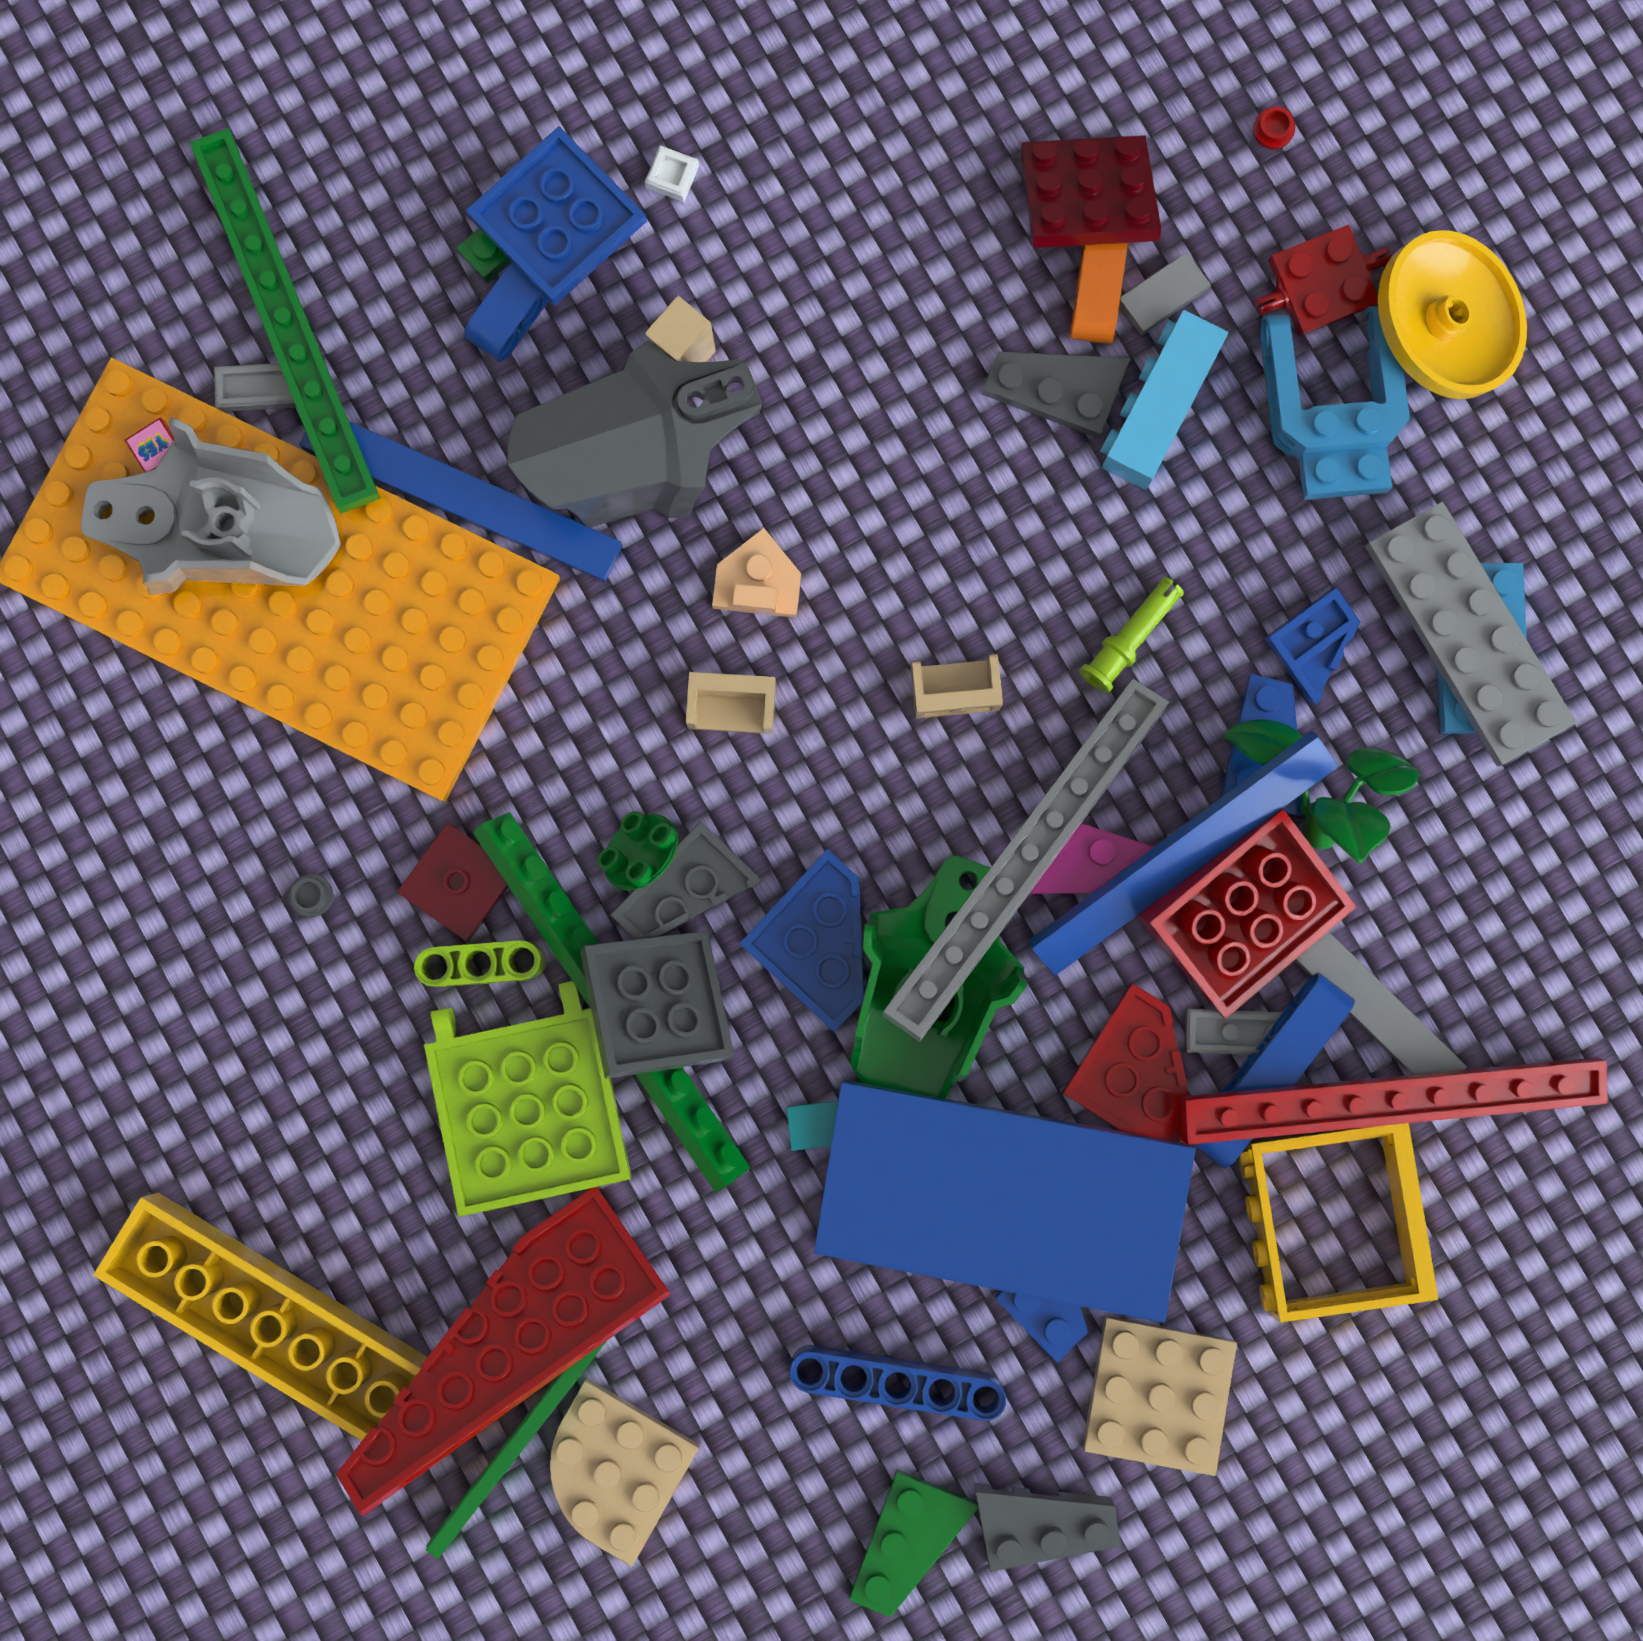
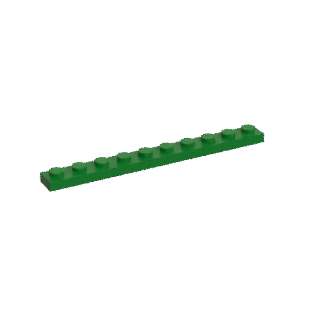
M227 128L189 142L338 511L342 514L381 499L230 129Z
M508 812L482 823L472 833L591 1008L580 950L586 945L599 943L512 814ZM683 1067L635 1074L715 1193L728 1186L750 1169L739 1149L731 1140Z

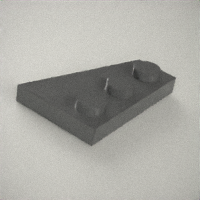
M974 1483L991 1572L1121 1546L1115 1506L1111 1497L1058 1492L1055 1496L1034 1494L1030 1492L1029 1488L1013 1487L1012 1491L990 1489L989 1484Z

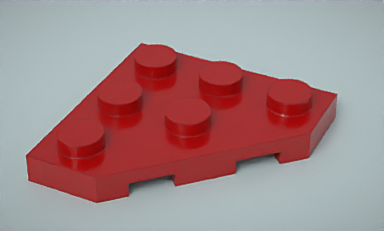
M1130 983L1061 1093L1119 1131L1185 1143L1182 1141L1180 1097L1189 1096L1186 1086L1188 1084L1180 1050H1178L1170 1007L1137 985Z

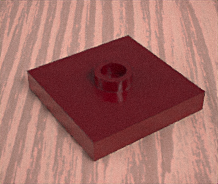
M447 822L397 893L460 938L469 942L509 886L482 846Z

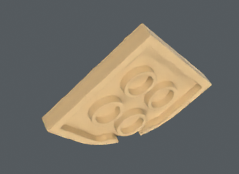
M586 1378L564 1416L552 1446L550 1472L556 1500L566 1519L578 1533L597 1547L632 1567L695 1457L700 1444L589 1378Z

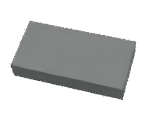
M1186 252L1121 296L1119 307L1142 336L1207 292L1211 284Z
M279 363L214 367L215 408L223 412L296 408Z

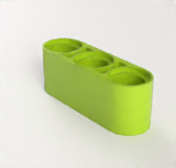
M520 940L431 947L419 953L415 960L414 971L420 982L427 986L435 987L529 981L536 979L543 973L547 959L545 952L540 946L532 942ZM527 948L534 955V965L528 972L521 973L515 967L514 958L517 952ZM480 952H485L491 961L489 971L483 976L476 975L471 967L472 959ZM440 955L447 962V971L442 978L436 980L430 975L428 968L430 961L435 956Z

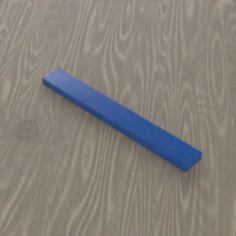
M350 422L373 480L606 583L623 546L621 541ZM305 430L299 445L302 449L315 454Z
M1311 730L1028 940L1032 950L1056 976L1338 768V764L1319 737Z

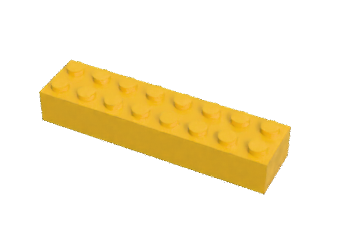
M161 1193L143 1196L139 1199L93 1276L361 1441L371 1428H375L395 1403L393 1400L404 1387H408L422 1369L421 1365L427 1358L421 1352Z

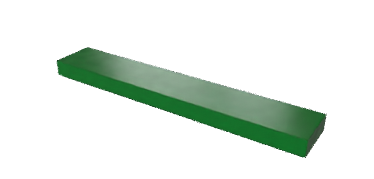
M606 1342L554 1378L426 1545V1551L437 1560Z

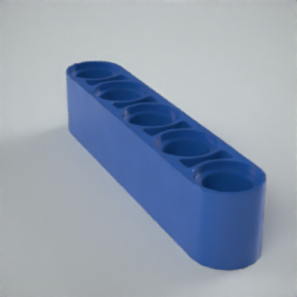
M511 262L468 321L464 331V338L499 362H502L513 352L549 300Z
M1320 972L1312 975L1288 1004L1277 1021H1275L1268 1033L1258 1043L1256 1049L1259 1052L1248 1056L1221 1093L1294 1086L1350 1013L1355 999ZM1252 1139L1193 1145L1219 1166L1226 1169L1235 1162Z
M805 1345L798 1348L793 1354L790 1363V1378L793 1385L806 1393L981 1421H992L998 1418L1004 1412L1006 1406V1395L999 1380L994 1375L982 1371L818 1345ZM806 1358H813L821 1363L823 1369L817 1377L808 1379L799 1373L797 1369L798 1364ZM850 1365H857L865 1370L866 1377L862 1383L851 1386L842 1380V1371ZM894 1372L904 1373L910 1379L908 1387L901 1392H892L885 1386L886 1378ZM945 1379L953 1384L951 1394L944 1399L933 1398L929 1394V1388L934 1381ZM989 1386L996 1390V1398L988 1406H980L973 1401L974 1393L980 1387Z

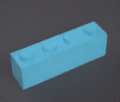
M1186 310L1182 311L1177 323L1168 320L1157 341L1158 344L1164 346L1158 359L1152 356L1148 358L1138 378L1145 382L1139 396L1132 392L1130 393L1119 414L1126 418L1120 432L1111 429L1100 451L1107 455L1101 467L1102 469L1147 490L1229 333L1228 331Z

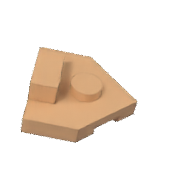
M763 528L717 564L712 607L713 609L797 618L801 573L765 528Z

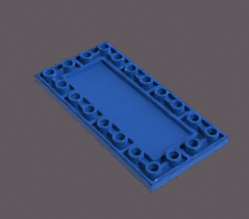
M843 1080L841 1082L814 1254L1165 1323L1196 1146Z

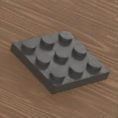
M708 931L586 945L580 950L605 1079L727 1061L734 1057Z

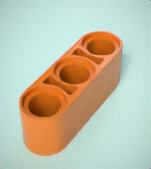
M1128 243L1082 245L1070 339L1112 344L1117 324Z

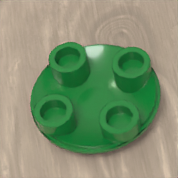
M638 811L630 812L622 819L620 829L612 837L607 848L599 854L598 866L604 871L607 880L618 889L636 890L643 888L658 879L671 864L678 845L676 828L668 818L662 815H642Z

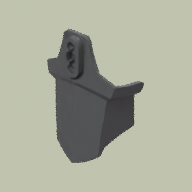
M647 341L629 354L621 371L517 414L509 436L508 466L524 487L538 500L551 509L570 510L589 528L655 509L667 518L689 517L692 514L695 501L705 489L710 450L731 431L760 411L762 406L761 398L745 361L738 359L717 362L675 361L651 342ZM735 382L740 383L744 387L739 393H733L730 390L726 391L727 387ZM691 397H699L703 400V403L699 407L694 408L689 406L687 401Z

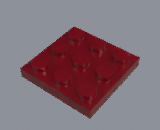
M1146 135L1021 142L1020 155L1033 248L1160 240L1162 228Z

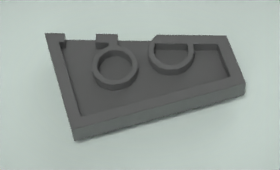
M998 351L982 395L1099 439L1130 358Z
M700 821L677 845L675 856L666 871L651 884L633 890L611 913V916L635 939L658 937L745 889L762 882V880Z

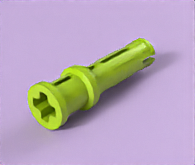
M1162 577L1159 584L1116 636L1110 635L1102 641L1103 648L1089 665L1083 664L1079 669L1081 676L1091 686L1105 694H1109L1112 691V682L1126 666L1131 667L1135 663L1137 656L1135 651L1145 641L1147 636L1178 599L1184 595L1182 588L1178 584L1165 597L1164 593L1174 581L1167 577Z

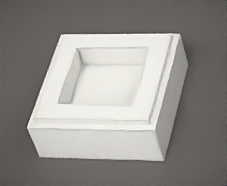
M660 145L645 180L646 189L684 203L699 168V160Z

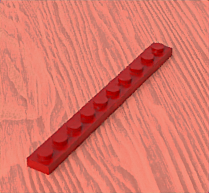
M1595 1057L1180 1097L1182 1141L1190 1145L1608 1104L1607 1061Z

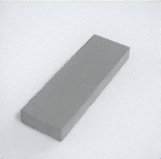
M1185 1009L1184 1052L1255 1055L1253 1053L1259 1052L1256 1049L1258 1043L1268 1033L1282 1012L1235 1011L1228 1018L1224 1019L1216 1010Z

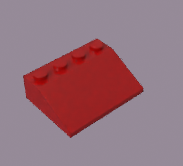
M1281 809L1138 914L1136 918L1166 955L1216 1011L1226 1019L1357 906L1285 810Z

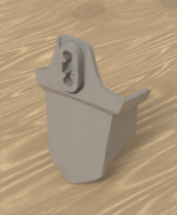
M170 418L169 428L174 440L155 470L119 479L95 481L86 490L81 531L89 538L110 545L139 561L144 575L142 584L148 588L150 595L175 592L186 580L306 586L326 568L341 545L334 515L319 488L301 482L282 468L268 454L200 442L190 425L175 418ZM112 507L113 511L110 517L103 519L104 510ZM149 513H155L154 520L147 525L139 520V515L146 516Z

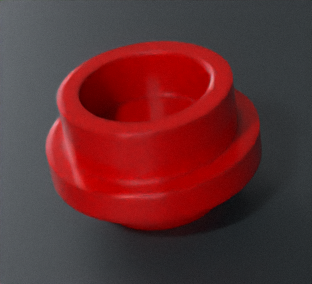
M1276 106L1263 110L1256 117L1253 124V135L1256 141L1264 148L1271 150L1281 149L1288 145L1295 133L1294 119L1291 113L1283 107Z

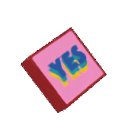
M160 417L124 441L145 473L156 469L173 442L174 437L166 421Z

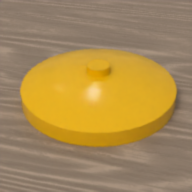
M1438 230L1416 237L1397 250L1388 261L1382 273L1378 290L1380 324L1392 354L1402 368L1416 382L1431 392L1444 397L1469 399L1497 388L1512 376L1519 366L1525 350L1527 339L1526 313L1521 294L1512 275L1489 248L1468 235L1449 230Z

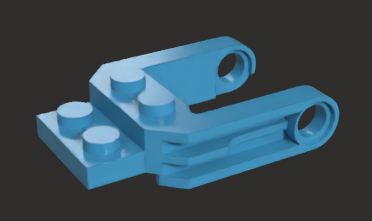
M1378 306L1368 307L1365 312V316H1369L1368 338L1370 348L1366 354L1373 401L1314 406L1308 410L1301 408L1289 317L1287 314L1265 315L1262 318L1260 342L1273 444L1289 457L1294 456L1299 460L1304 500L1388 493L1392 489L1387 447L1410 420L1404 370L1387 344L1380 324Z

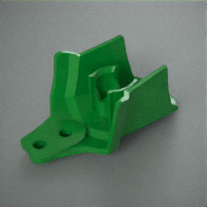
M950 856L944 861L924 891L909 907L871 913L868 922L864 926L863 950L872 962V968L854 1035L855 1043L850 1062L852 1069L864 1084L946 1098L951 1087L958 1080L967 1077L996 1010L1014 1004L1026 988L1028 982L1024 978L1025 967L1001 943L998 936L920 1042L883 1017V1011L946 929V917L960 910L991 867L960 856ZM963 874L972 875L975 878L974 888L970 890L963 889L959 883L960 877Z

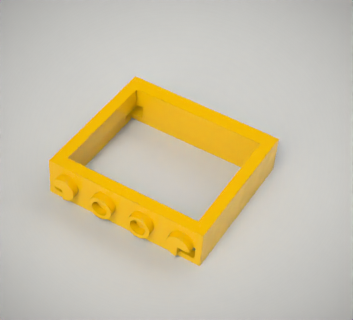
M1409 1123L1283 1135L1250 1141L1244 1152L1238 1157L1243 1179L1248 1178L1251 1196H1246L1245 1205L1250 1223L1256 1224L1258 1240L1252 1242V1248L1257 1267H1263L1265 1284L1260 1285L1259 1291L1265 1312L1270 1311V1316L1281 1323L1439 1300ZM1381 1137L1406 1283L1286 1300L1262 1154Z

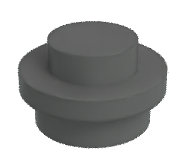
M307 874L299 877L292 884L289 892V900L293 909L306 917H317L324 914L330 908L334 897L331 884L324 877L316 874Z

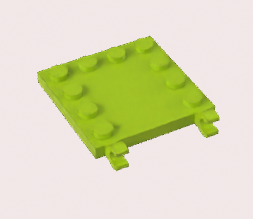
M573 981L559 984L565 1014L457 1037L453 1008L431 1012L437 1042L424 1044L458 1217L626 1181L632 1178L612 1079H605L592 1011L591 1008L584 1010L582 994Z

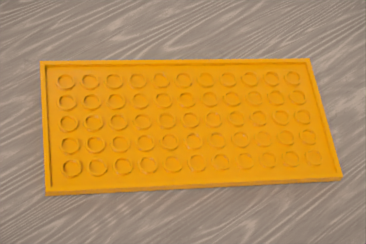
M112 357L0 561L1 584L444 803L449 797L560 580V576L377 486L376 488L381 499L340 514L316 456ZM160 417L166 421L168 426L170 418H175L190 425L200 442L268 454L282 468L301 482L319 488L334 515L341 545L326 568L306 586L186 580L175 592L150 595L148 588L142 584L144 575L139 561L110 545L89 538L81 531L86 490L95 481L119 479L144 473L124 440ZM112 507L104 510L103 519L110 517L113 511ZM149 513L146 516L139 515V520L147 525L154 520L155 513Z

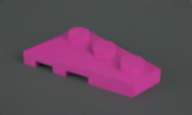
M1081 823L1029 895L1092 894L1154 848V846Z

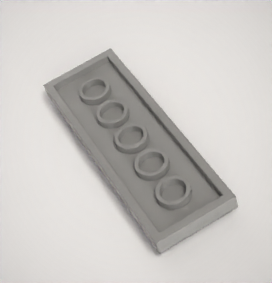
M1443 501L1374 539L1365 546L1496 767L1508 763L1577 723Z

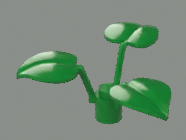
M1268 719L1245 721L1231 727L1225 732L1223 739L1231 741L1241 753L1251 760L1265 765L1303 736L1284 723ZM1372 747L1360 748L1349 754L1346 763L1347 768L1358 777L1352 782L1342 800L1337 801L1330 797H1319L1315 802L1310 803L1308 789L1301 794L1302 803L1299 810L1301 814L1306 815L1301 833L1313 848L1329 849L1336 843L1359 864L1377 846L1385 841L1391 826L1388 818L1375 807L1363 802H1351L1357 790L1362 785L1367 784L1378 794L1398 795L1412 789L1420 777V770L1417 767L1411 766L1402 757L1389 751Z

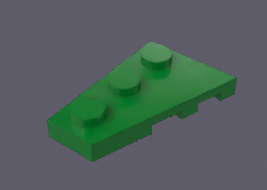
M896 1469L851 1588L849 1601L891 1617L977 1511V1501Z

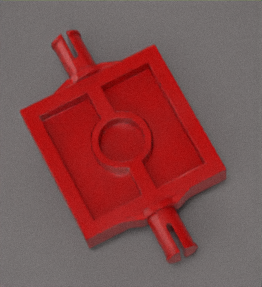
M1349 224L1276 253L1268 259L1276 279V292L1255 299V308L1260 307L1257 313L1263 316L1268 312L1283 307L1284 311L1292 318L1300 337L1365 311L1368 307H1374L1378 304V295L1371 280V271L1387 265L1392 254L1386 256L1390 250L1388 247H1384L1365 256L1358 248Z

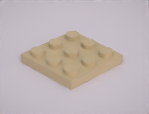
M1104 1316L1082 1446L1083 1450L1090 1453L1216 1476L1237 1342L1232 1339Z

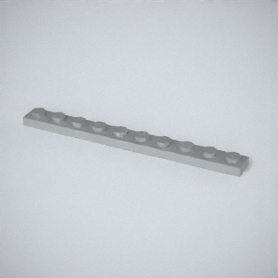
M1131 680L883 1011L884 1018L918 1042L922 1040L1163 714L1169 701L1138 681Z

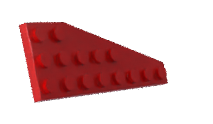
M597 1187L589 1189L519 1239L512 1248L513 1252L499 1270L496 1269L486 1281L487 1286L469 1309L465 1308L422 1363V1369L407 1388L404 1387L393 1400L395 1403L375 1428H371L336 1473L359 1514L363 1516L670 1296V1292Z

